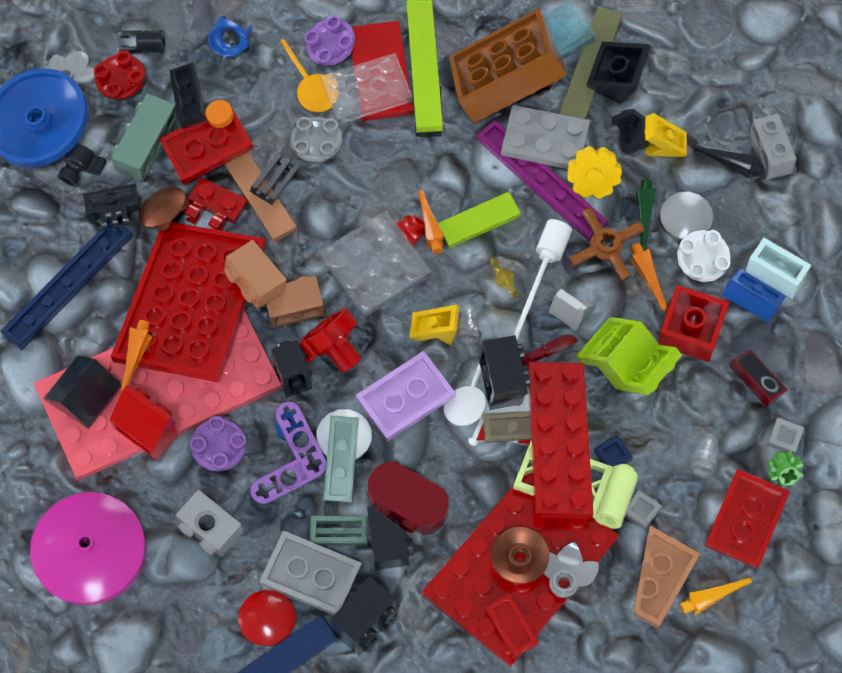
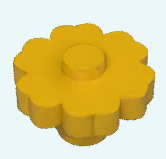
M588 146L584 150L577 151L576 159L569 161L567 179L573 183V191L580 194L584 198H588L593 194L594 197L600 199L612 194L613 186L620 184L622 168L616 162L615 153L605 147H601L596 151L593 147Z

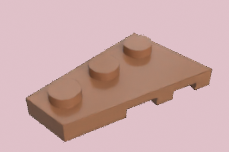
M650 526L633 615L659 629L697 562L700 553Z

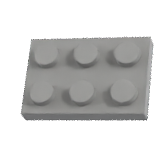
M512 105L501 156L568 169L569 161L576 159V152L584 150L590 120Z
M283 530L259 583L269 589L335 615L346 603L361 570L362 563Z

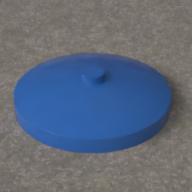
M33 69L13 77L0 88V156L4 160L20 167H40L62 158L78 143L87 125L88 103L83 91L70 76L54 69Z

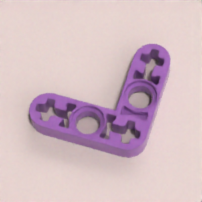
M293 402L279 404L275 409L274 416L295 459L252 482L250 495L259 503H269L319 477L326 470L325 457L300 408ZM284 407H287L289 410L294 409L295 413L292 415V419L295 424L299 421L302 423V426L293 428L289 433L286 427H292L287 419L282 420L280 416L284 413ZM299 431L305 432L308 436V443L301 448L293 444V436ZM312 446L315 451L309 452L314 460H320L316 472L312 469H306V465L309 464L306 455H303L301 458L299 456L300 452L308 451ZM287 469L294 471L296 475L295 482L289 486L284 485L280 480L281 473ZM275 476L276 484L281 488V491L277 492L276 488L273 487L267 491L268 496L266 498L262 495L257 496L255 492L259 490L258 484L262 483L264 486H268L273 483L270 477Z

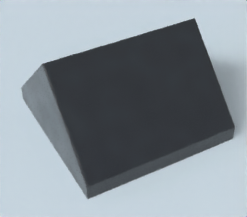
M602 41L586 84L588 88L619 104L637 90L651 49L650 44Z
M77 355L46 394L44 400L89 429L121 389L122 384L96 359Z

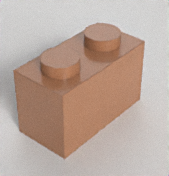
M254 240L226 256L225 275L232 283L235 282L239 286L245 300L249 303L252 302L257 309L284 293L287 279Z
M301 276L292 282L286 283L284 293L266 304L272 328L325 316L316 276Z

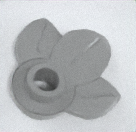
M74 51L68 54L66 58L56 54L51 57L48 64V69L58 70L67 74L77 84H88L96 78L94 68L88 67L89 57L84 51Z
M572 542L565 546L558 556L549 552L548 566L543 574L550 579V589L556 596L568 598L576 593L578 587L588 586L594 581L598 573L599 563L595 561L583 562L578 546L575 542ZM561 580H566L569 586L561 588L558 583Z

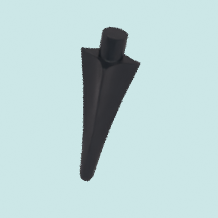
M698 144L693 146L694 150L721 162L747 179L750 173L759 176L762 174L764 166L755 163L756 155L723 151Z

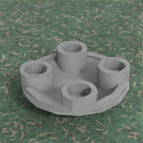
M302 117L297 121V126L293 129L290 137L291 147L297 156L306 161L321 162L333 157L340 150L343 141L342 132L335 119Z
M678 192L669 196L663 203L660 219L670 238L675 241H681L686 235L694 231H710L713 222V211L708 201L699 194Z

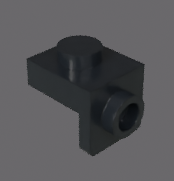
M627 109L612 117V123L620 128L622 152L628 155L649 146V142L645 140V117L635 109Z

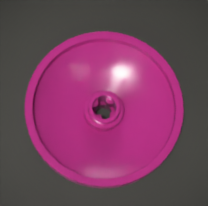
M97 492L75 494L54 504L36 525L30 545L33 570L46 590L64 602L83 606L97 605L110 601L126 591L138 577L146 554L145 534L135 513L119 499ZM90 542V545L88 547H82L84 543L88 544Z

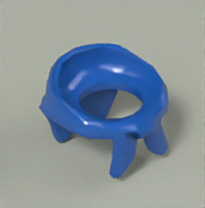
M220 16L217 24L208 34V44L212 51L221 56H237L250 45L248 37L253 26L249 25L245 32L237 23L226 19V16ZM225 29H231L238 34L240 38L239 45L229 46L223 41L222 36Z

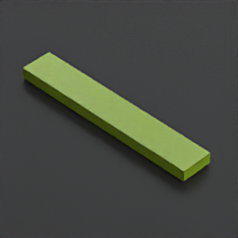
M406 0L416 133L443 131L432 0Z

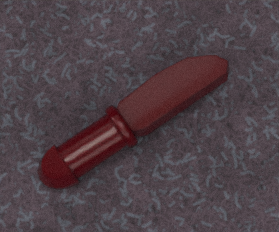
M567 334L557 337L547 344L541 345L540 348L528 354L525 353V359L521 360L522 365L528 366L529 362H536L545 357L548 358L549 355H553L577 343L578 339L573 335Z

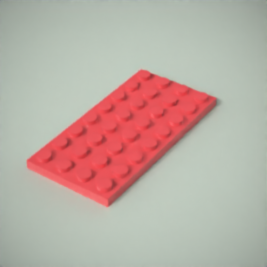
M243 310L218 383L137 367L129 385L133 389L141 388L150 396L149 400L155 405L161 403L172 412L171 417L176 422L175 428L178 435L200 426L213 416H223L282 389L281 383L245 310ZM114 348L91 357L96 359L122 384L126 365L112 361L111 354ZM66 369L34 383L77 481L143 452V450L114 430L109 420L122 393L121 389L92 426L87 429L44 400L46 394Z

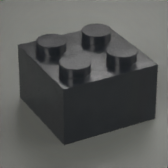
M516 335L482 341L478 360L489 410L522 405L525 395L528 394L527 387L531 386L528 370H523L521 360L525 359L522 343L517 344Z
M369 576L330 619L332 632L358 656L363 651L369 652L378 641L376 636L383 629L386 631L390 629L397 620L395 616L397 614L396 598Z

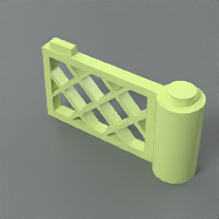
M530 442L513 489L534 496L533 486L522 482L524 475L533 472L532 466L528 467L529 462L532 465ZM590 459L591 469L604 473L601 480L592 483L593 518L599 524L609 528H620L633 495L638 474L633 467L627 464L612 467Z

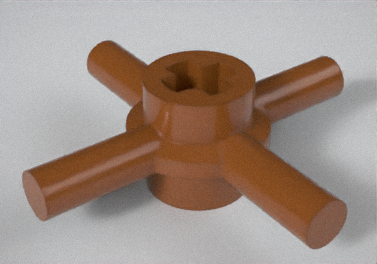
M592 208L584 210L582 214L594 234L591 238L590 247L569 257L571 265L575 267L596 256L602 260H610L622 281L629 279L631 274L619 254L622 251L624 241L644 232L642 223L637 222L620 232H616L610 228H603Z

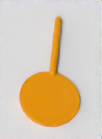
M282 39L280 43L304 77L297 89V98L301 106L313 113H323L333 108L339 97L336 83L330 77L323 74L309 76L286 41Z

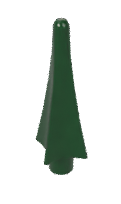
M649 179L641 181V188L638 187V193H636L639 220L644 227V232L640 233V244L644 251L647 249L649 223L656 194V188L652 189V180Z

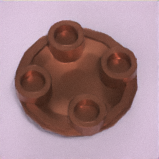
M170 186L154 192L140 207L141 210L138 213L139 222L145 227H157L160 231L168 229L172 225V220L189 205L184 191L179 187Z

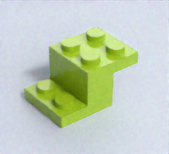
M609 317L576 355L581 363L597 366L615 389L647 396L657 389L659 382L667 373L674 369L676 362L682 356L676 347L659 345L641 321Z

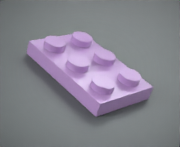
M422 351L356 394L355 397L388 442L455 398L456 393L428 355Z

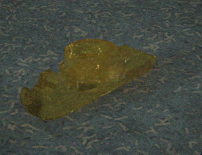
M491 257L492 268L496 271V284L501 288H507L515 299L521 296L513 285L514 273L507 268H502L500 263Z

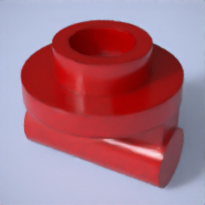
M405 215L394 226L409 247L415 246L418 240L425 234L423 221L415 215Z

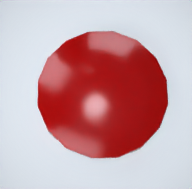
M120 51L116 55L108 57L94 68L95 84L98 91L104 97L113 100H121L133 96L141 89L145 82L146 72L143 64L136 57L131 56L128 51Z
M262 590L253 593L244 601L239 610L238 623L241 633L248 641L258 646H276L291 634L295 626L296 614L293 604L285 595L275 590Z

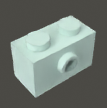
M763 238L750 257L745 272L793 299L806 279L811 265Z

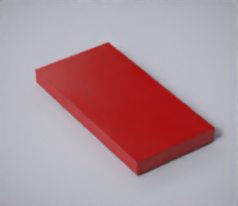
M399 20L352 26L355 34V46L351 53L362 121L414 115Z

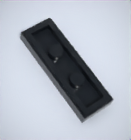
M194 62L169 70L178 120L182 129L206 121L204 102Z

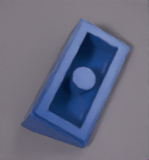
M738 269L730 279L723 292L725 298L766 322L773 318L786 297L781 292L741 269Z

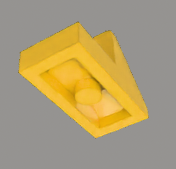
M655 113L645 116V140L649 142V146L645 148L646 155L664 157L687 156L686 131Z
M451 305L413 312L409 338L415 342L438 338L448 345H452L457 331L459 306Z

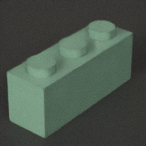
M146 94L143 102L140 101L137 104L131 123L126 124L123 130V138L119 145L116 144L111 152V159L116 171L144 181L163 147L159 139L171 132L178 119L175 104L150 94Z

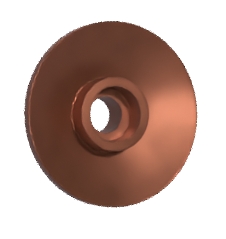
M526 527L510 528L501 533L495 540L491 551L492 564L496 572L503 579L516 584L530 583L538 579L545 572L549 562V549L544 538L536 531ZM517 554H522L525 557V561L517 562L514 557Z

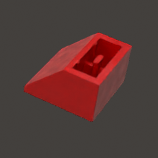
M127 384L123 388L109 420L114 430L157 461L178 436L175 428L176 422L171 417L172 412L161 403L155 405L149 400L150 396L139 387L133 389Z

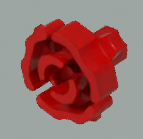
M343 308L330 315L301 338L299 346L306 354L304 357L306 364L317 356L326 353L338 370L344 373L359 362L361 357L347 339L351 334V329L358 323L347 308Z

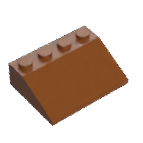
M540 8L449 56L458 101L473 123L488 118L491 114L509 107L514 102L532 95L539 89L567 76L563 60Z

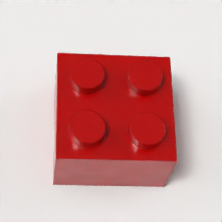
M676 285L659 335V345L676 347L682 354L710 362L729 301Z

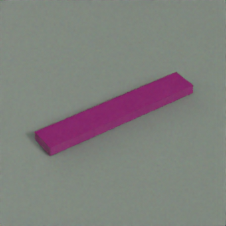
M496 119L476 135V140L588 242L591 241L594 233L582 214L584 210L592 208L602 227L605 228L608 225L607 219L578 193H575L547 165L501 156L506 128Z

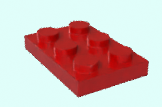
M234 110L233 120L226 127H213L207 119L183 129L181 127L159 139L183 185L254 148Z
M737 469L705 543V547L758 569L790 491Z

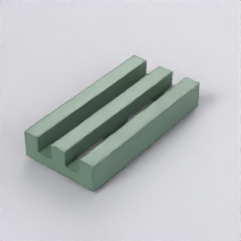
M311 516L310 542L320 546H368V516ZM316 524H362V528H316ZM316 535H362V537H316Z

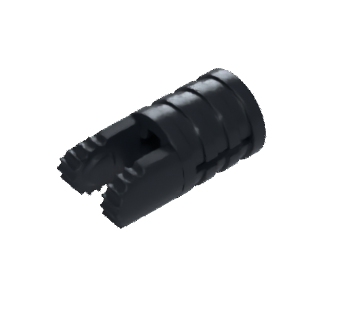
M164 30L117 31V37L122 39L136 38V46L118 47V52L128 51L130 54H142L143 52L165 53L166 41Z

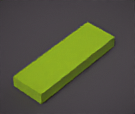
M507 192L443 220L438 225L445 236L443 239L450 249L520 218L521 212L510 192Z

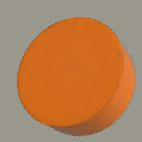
M224 100L213 101L206 109V117L213 127H226L233 120V110L230 104Z

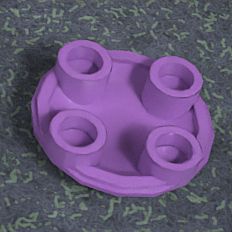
M331 15L317 23L311 30L306 32L304 37L309 57L315 63L324 66L335 65L344 61L351 54L355 46V34L352 27L336 15Z
M213 416L196 428L191 437L190 449L193 458L200 466L212 471H223L232 468L240 462L246 449V437L237 424L220 416Z

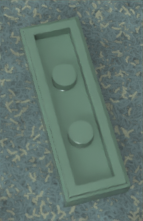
M330 415L323 500L352 502L359 426L358 417Z

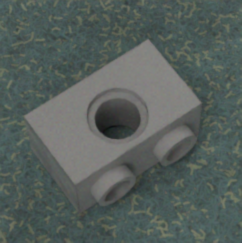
M199 490L176 514L180 531L189 538L192 535L201 541L199 543L201 548L210 555L215 552L222 558L244 533L242 525ZM213 521L215 526L211 530L204 531L201 529L204 522Z

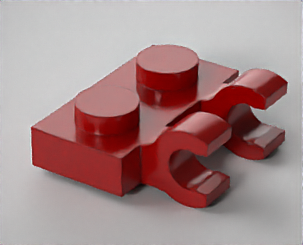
M201 177L188 197L190 205L185 211V215L188 216L186 221L196 225L204 211L213 214L208 223V226L211 227L210 229L223 231L227 222L236 224L247 207L248 200Z

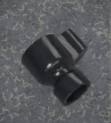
M77 143L64 156L66 166L60 169L57 177L70 186H76L80 180V172L99 176L107 160L95 155L86 146Z

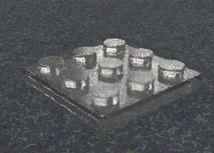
M387 211L319 252V257L363 318L431 276L429 267Z

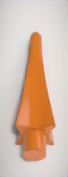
M419 190L418 196L425 225L426 249L432 248L433 254H441L443 252L442 246H444L443 238L445 236L429 207L424 191Z
M636 243L630 247L633 252V258L630 262L646 282L661 309L665 312L668 310V306L658 282L650 249L644 251L641 244Z
M139 320L137 329L130 327L127 360L121 392L127 384L130 385L136 368L153 338L148 334L150 323L147 321Z

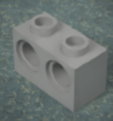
M779 114L753 120L749 137L759 163L764 166L763 173L766 180L791 174L796 162V156Z

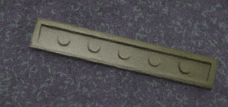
M598 6L559 114L586 120L596 92L588 88L586 84L601 42L614 41L623 13Z

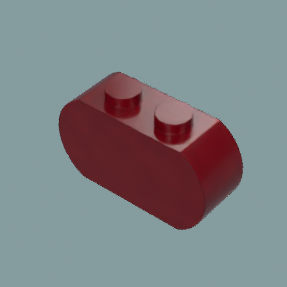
M396 462L383 463L371 473L367 485L371 506L387 518H392L399 522V526L412 534L417 532L421 535H428L438 531L445 524L448 517L449 501L444 488Z

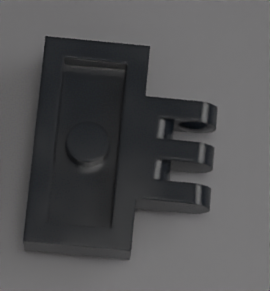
M136 183L83 194L88 221L100 218L103 230L108 229L109 220H112L113 228L119 227V218H122L124 226L130 225L128 212L141 210Z

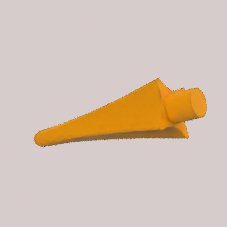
M747 577L726 585L690 592L689 597L685 598L686 601L679 603V608L683 614L693 611L694 616H696L725 596L750 584L752 579Z

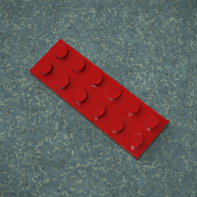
M529 362L527 369L531 386L528 389L535 518L592 519L594 511L584 363Z

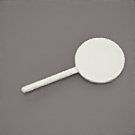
M479 364L471 386L456 389V397L444 404V414L453 425H471L478 421L486 410V397L480 389L476 388L481 374Z

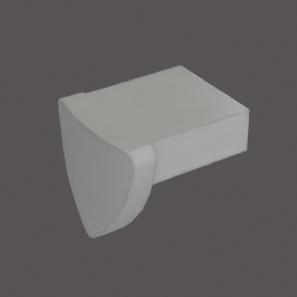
M560 289L555 294L548 312L576 331L589 317L596 305L591 301L581 303Z

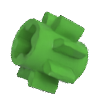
M791 451L787 453L777 452L772 461L767 462L771 469L768 472L771 481L777 480L780 487L783 485H795L799 477H803L800 469L803 463L800 457L794 458Z

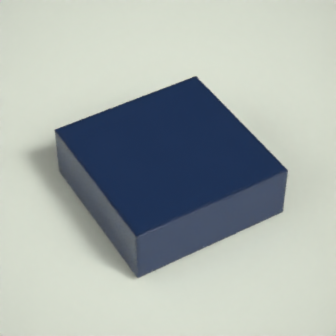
M618 435L594 448V453L599 461L612 467L627 464L633 460V456Z

